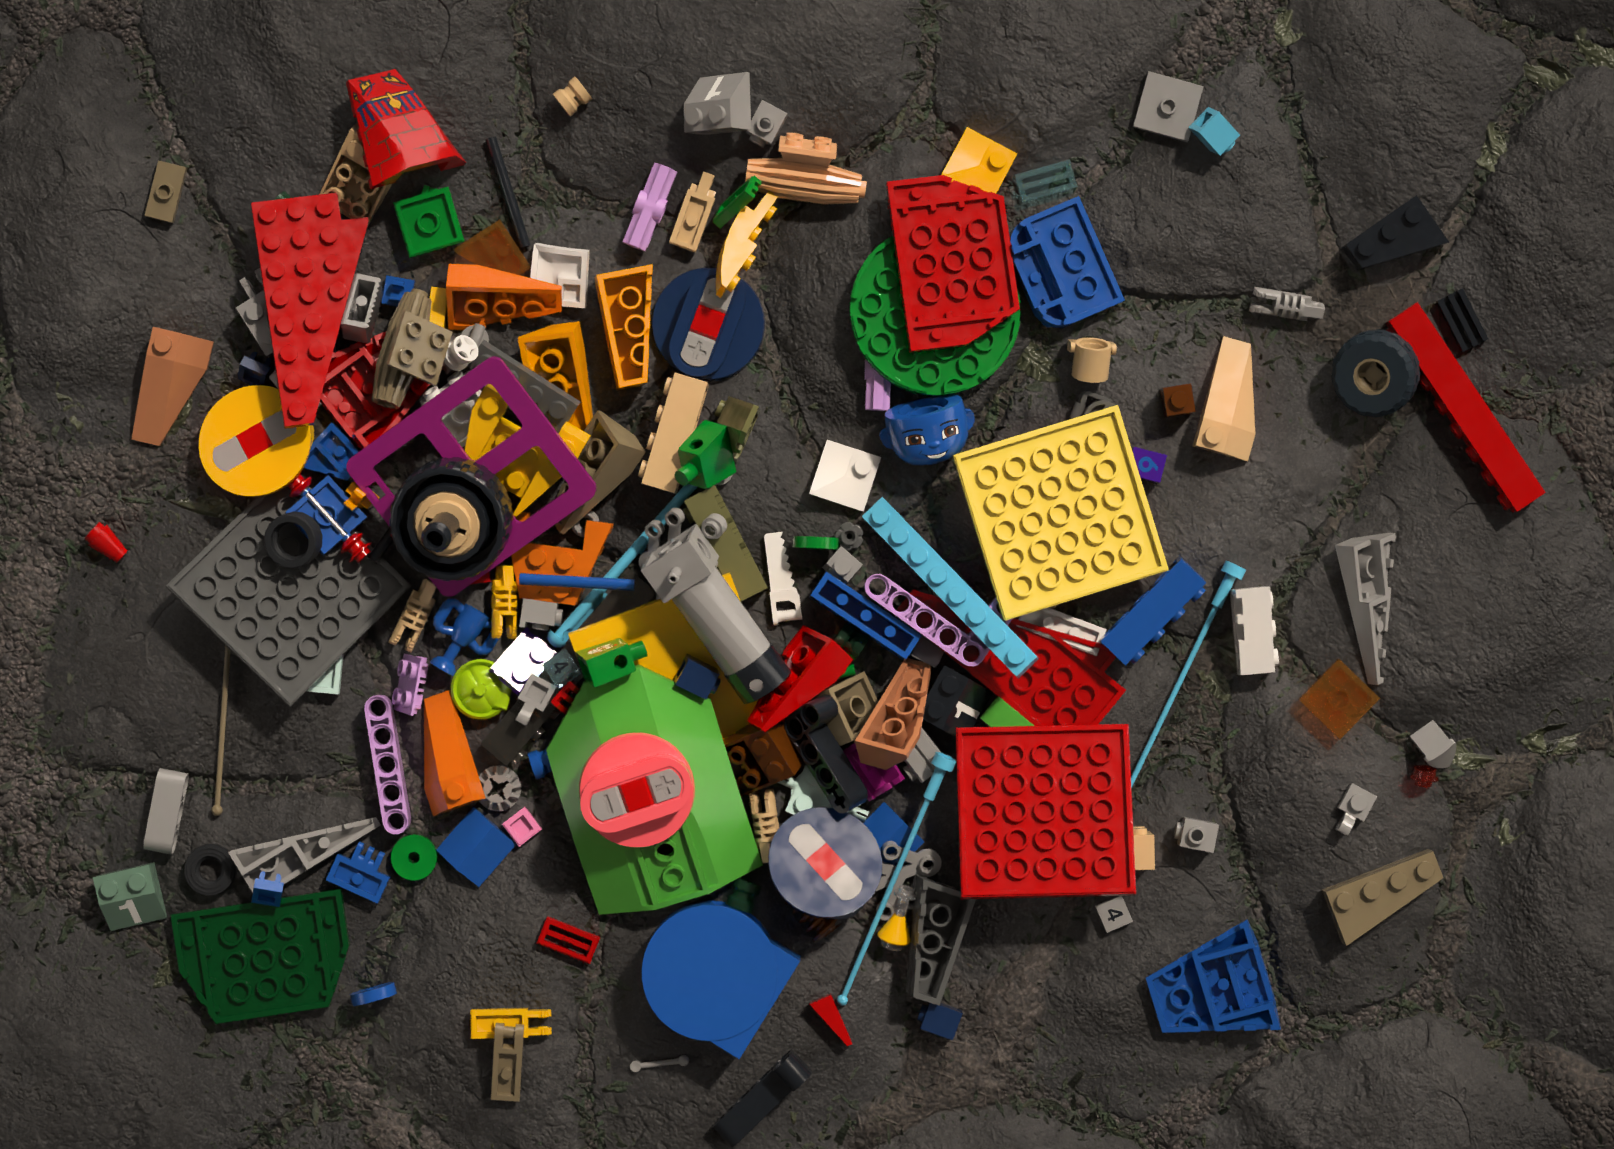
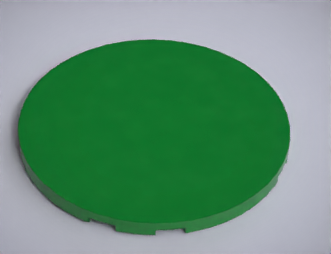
M893 236L878 245L867 257L855 278L850 296L851 328L858 348L866 361L880 376L890 383L920 395L945 396L956 394L985 381L1008 357L1016 341L1020 326L1019 309L1016 313L967 346L910 353ZM1017 288L1018 299H1019V306H1020V297H1019V291H1018V288Z

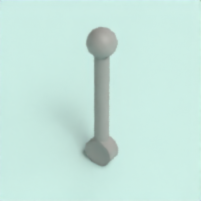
M681 1055L677 1059L643 1063L635 1060L631 1062L630 1069L633 1072H638L641 1068L675 1064L687 1066L689 1064V1057Z

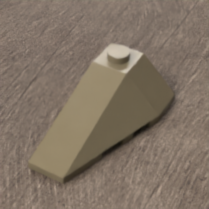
M598 410L584 430V432L591 436L578 458L579 462L595 481L597 490L589 501L555 524L558 531L562 534H565L631 475L646 452L634 434ZM567 483L561 485L557 497L568 490L569 486Z

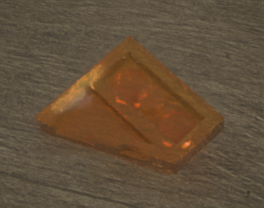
M500 219L454 249L458 255L475 265L516 275H522L531 269L530 264Z

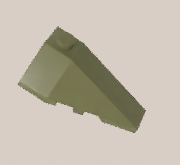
M729 396L727 401H720L714 415L719 417L718 424L727 426L734 462L737 463L760 414V408L752 403Z

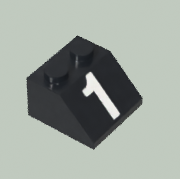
M943 665L927 693L923 719L956 737V728L975 726L993 692Z

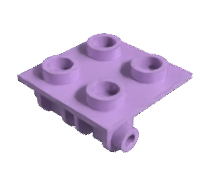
M404 653L403 660L399 661L397 675L400 676L398 688L394 689L392 695L394 710L413 716L417 714L418 709H421L423 695L417 693L424 692V689L418 687L419 683H426L425 680H420V677H427L429 664L426 663V657H415Z

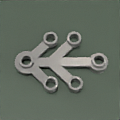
M672 508L665 515V521L669 525L668 541L681 533V523L684 521L685 515L679 508ZM713 513L702 522L700 530L706 538L718 539L727 530V522L720 514ZM672 514L677 517L678 521L673 519ZM652 520L645 527L649 543L648 550L639 558L641 569L649 553L660 547V537L664 533L665 528L659 520ZM652 527H655L658 533L654 532Z
M887 841L882 846V853L888 860L900 859L904 848L898 846L894 841ZM889 847L896 848L893 854H887L886 850ZM923 849L916 853L909 850L905 861L910 864L902 867L885 906L890 908V911L885 915L882 914L881 920L887 921L894 914L893 905L905 879L915 875L910 889L902 896L905 907L913 909L914 902L908 903L907 899L915 894L916 875L927 878L935 875L941 868V858L936 851ZM926 860L932 861V865L927 868L923 867V863ZM882 861V874L884 875L881 876L876 891L888 886L896 868L895 865Z

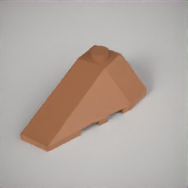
M157 327L152 328L131 440L161 446L185 403L190 399L195 387L208 370L213 341Z
M910 658L902 662L855 740L860 763L887 770L909 757L921 734L932 669L931 665Z

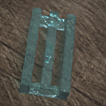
M1070 159L1014 175L1022 203L1078 187ZM1062 168L1066 169V172L1026 184L1022 182V179ZM1069 179V183L1029 195L1025 193L1027 189Z

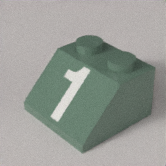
M155 862L93 877L98 903L111 931L167 918Z

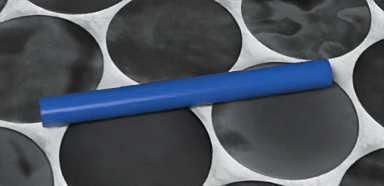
M520 573L519 585L634 591L635 579Z

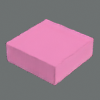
M526 807L502 824L519 847L542 830Z

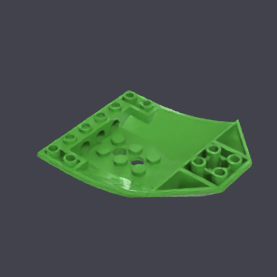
M635 665V672L595 688L589 682L584 681L546 748L562 806L599 915L657 910L710 894L763 865L711 698L708 697L705 700L675 685V681L641 665ZM647 733L663 738L682 753L692 770L695 783V797L690 815L674 835L658 844L647 847H627L616 844L599 834L587 823L582 815L579 782L584 765L600 745L618 735ZM662 844H670L673 847V851L668 855L660 854L657 849Z

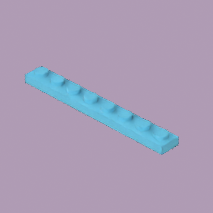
M883 497L862 516L1017 678L1021 677L1039 659Z

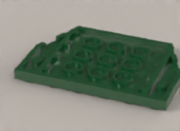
M342 888L281 897L280 907L248 902L171 914L179 972L192 987L201 1004H204L216 1024L325 1008L331 1005L350 947Z

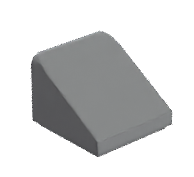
M922 635L910 655L937 668L944 652Z

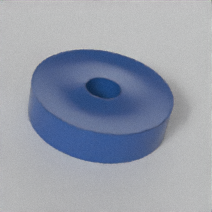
M389 982L350 994L352 1006H358L397 994L394 982Z

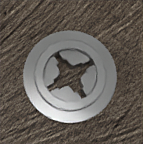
M498 765L485 769L479 775L486 798L479 802L487 809L504 811L511 808L518 801L521 794V783L513 770ZM490 778L498 784L506 781L509 782L503 788L506 799L498 793L488 796V793L491 792L490 790L493 789Z

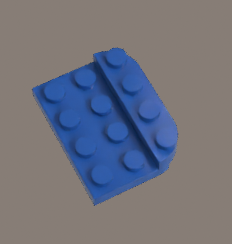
M1079 196L1030 216L1011 230L1009 237L1014 271L1034 315L1044 326L1054 328L1066 327L1125 301Z

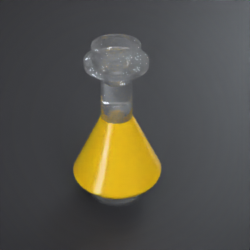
M899 885L898 889L894 890V895L898 897L895 912L877 933V936L881 939V946L886 949L902 951L903 946L911 942L905 915L909 900L916 899L915 890L912 887Z

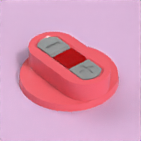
M647 733L618 735L600 745L584 765L579 782L581 812L587 823L611 842L627 847H647L658 844L674 835L690 815L695 797V783L692 770L682 753L663 738Z

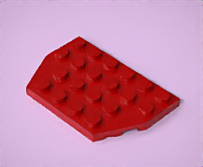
M945 175L886 182L910 353L967 346L1020 309L1004 196L993 192H986L979 187L969 186L955 180L951 182L952 178Z

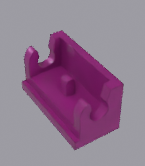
M855 742L843 749V752L865 785L869 801L905 779L897 765L884 770L860 763Z

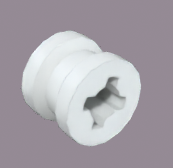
M465 335L456 337L448 346L444 359L445 364L455 371L465 369L478 356L476 343Z

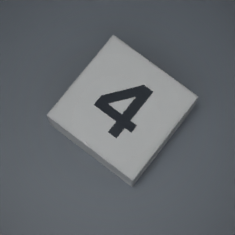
M1116 896L1095 906L1107 933L1133 922L1122 896Z

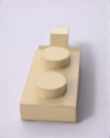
M703 171L699 185L692 183L690 189L687 190L669 244L694 253L697 252L715 202L716 192L710 190L714 175Z

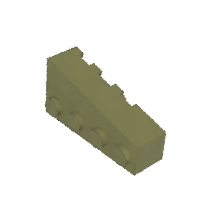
M714 485L684 500L687 507L683 511L689 523L693 524L695 522L699 528L702 527V522L710 514L717 513L725 518L727 522L725 533L718 539L707 538V540L719 555L717 569L722 575L730 572L740 600L743 601L767 589L768 587L717 487Z

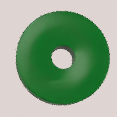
M793 536L792 548L838 550L839 538Z
M411 834L401 838L395 844L391 853V862L394 870L398 875L407 880L415 881L427 877L435 869L438 860V853L433 842L419 834ZM411 852L419 854L418 862L414 863L410 860L409 855Z

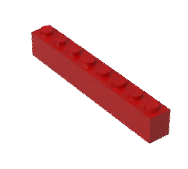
M1419 303L1412 304L1385 323L1388 327L1386 331L1396 333L1412 346L1419 360L1420 385L1426 392L1431 391L1436 399L1433 403L1442 416L1444 414L1448 416L1452 422L1449 425L1451 431L1457 439L1462 437L1468 446L1465 449L1467 455L1474 463L1478 461L1484 470L1481 472V475L1490 487L1495 486L1500 494L1497 496V499L1506 511L1510 509L1511 512H1518L1546 492Z

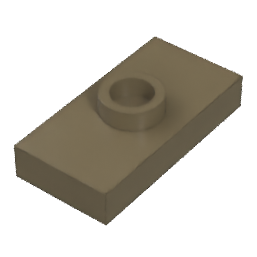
M158 160L144 216L174 223L187 167Z

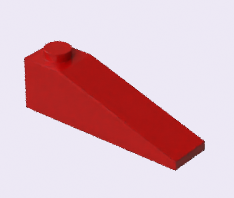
M803 625L782 654L785 658L784 662L789 667L791 673L772 692L758 699L747 722L766 732L835 683L846 672L853 659L833 639Z

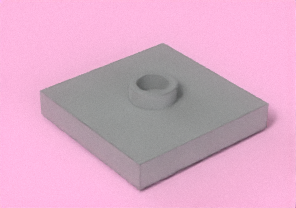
M1148 71L1133 128L1188 142L1191 130L1188 127L1194 122L1204 86Z

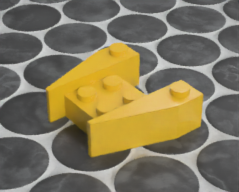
M487 384L471 411L465 452L472 460L479 459L521 428L503 417L508 405L491 384ZM567 421L558 433L577 459L591 436ZM538 446L532 447L495 474L506 490L522 498L513 513L516 517L562 477Z

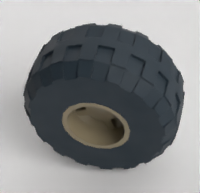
M1368 330L1353 336L1340 348L1332 365V383L1338 398L1341 399L1347 408L1363 416L1382 417L1398 411L1412 398L1420 380L1419 360L1412 346L1401 336L1386 330Z

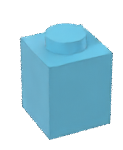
M1207 107L1188 127L1209 151L1220 156L1232 149L1235 145V140L1240 136L1219 111Z

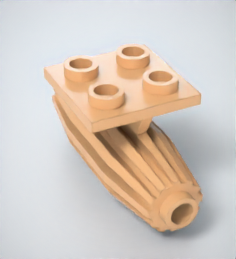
M786 133V136H780L778 151L781 152L783 158L748 159L745 179L746 182L751 176L755 175L762 181L757 192L766 194L768 191H771L778 198L818 204L858 203L859 198L865 197L867 181H861V174L829 165L832 159H836L837 143H831L832 139L817 136L814 140L803 139V135L798 133Z

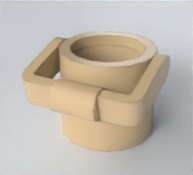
M1099 338L1068 339L1067 350L1074 353L1073 378L1090 383H1100L1108 380L1111 355H1116V344Z

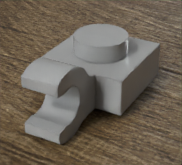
M531 673L518 696V699L525 703L516 721L526 726L535 708L544 712L557 686Z
M1350 783L1337 807L1344 811V814L1335 830L1344 835H1349L1356 819L1362 822L1365 821L1377 796Z

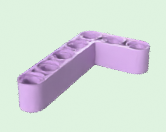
M874 574L866 579L864 589L871 599L967 666L979 665L990 651L972 630L967 635L886 576ZM875 578L882 579L886 585L885 591L880 595L872 594L869 589L870 582ZM898 595L906 596L909 601L908 608L903 612H898L893 607V599ZM995 597L988 606L1003 621L1002 615L996 609L997 599ZM928 612L931 615L932 623L928 628H920L917 625L916 617L919 613ZM1012 619L1003 622L1008 626ZM950 628L955 632V641L952 644L944 645L940 641L939 635L943 629ZM969 645L976 646L979 651L978 658L972 662L966 661L963 657V650Z

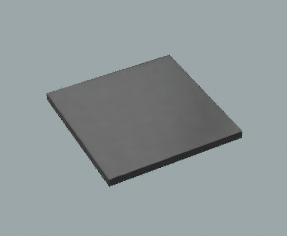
M286 486L275 493L255 498L166 585V588L290 708L411 588V585L383 557L377 564L371 561L368 556L360 563L356 560L350 563L352 555L349 552L341 553L342 544L344 543L342 541L325 556L319 552L316 558L304 566L286 568L275 563L267 554L264 545L266 529L275 518L285 514L289 508L302 498L301 495L290 497L291 489ZM293 523L284 525L279 531L278 540L286 554L297 557L306 552L309 540ZM355 530L351 532L352 535L357 533ZM361 538V541L366 544L367 542Z

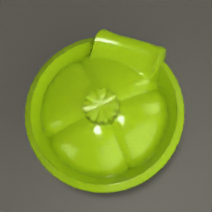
M486 659L472 660L462 665L454 674L451 682V696L455 706L464 715L473 719H488L496 716L502 710L507 711L512 690L501 682L497 675L489 671L495 662Z

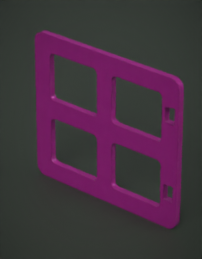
M496 356L484 360L353 455L346 465L349 475L389 525L391 504L395 496L375 471V465L420 433L427 436L443 458L459 457L466 460L469 459L485 466L493 474L502 470L532 447L538 446L542 449L567 482L568 490L524 521H518L513 515V528L508 542L499 557L486 570L481 571L474 577H468L459 581H442L429 577L439 592L447 597H452L582 506L595 495L597 490L596 483L504 361ZM491 384L520 420L522 428L479 459L472 460L444 425L442 417L481 388ZM375 481L386 494L380 500L369 487Z

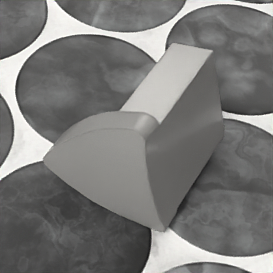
M1434 720L1410 736L1412 742L1425 756L1424 760L1430 766L1448 768L1451 765L1456 753V743L1444 734Z

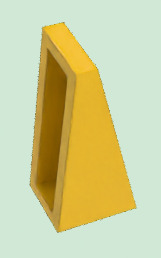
M431 287L430 299L432 304L429 321L445 328L447 316L446 288Z

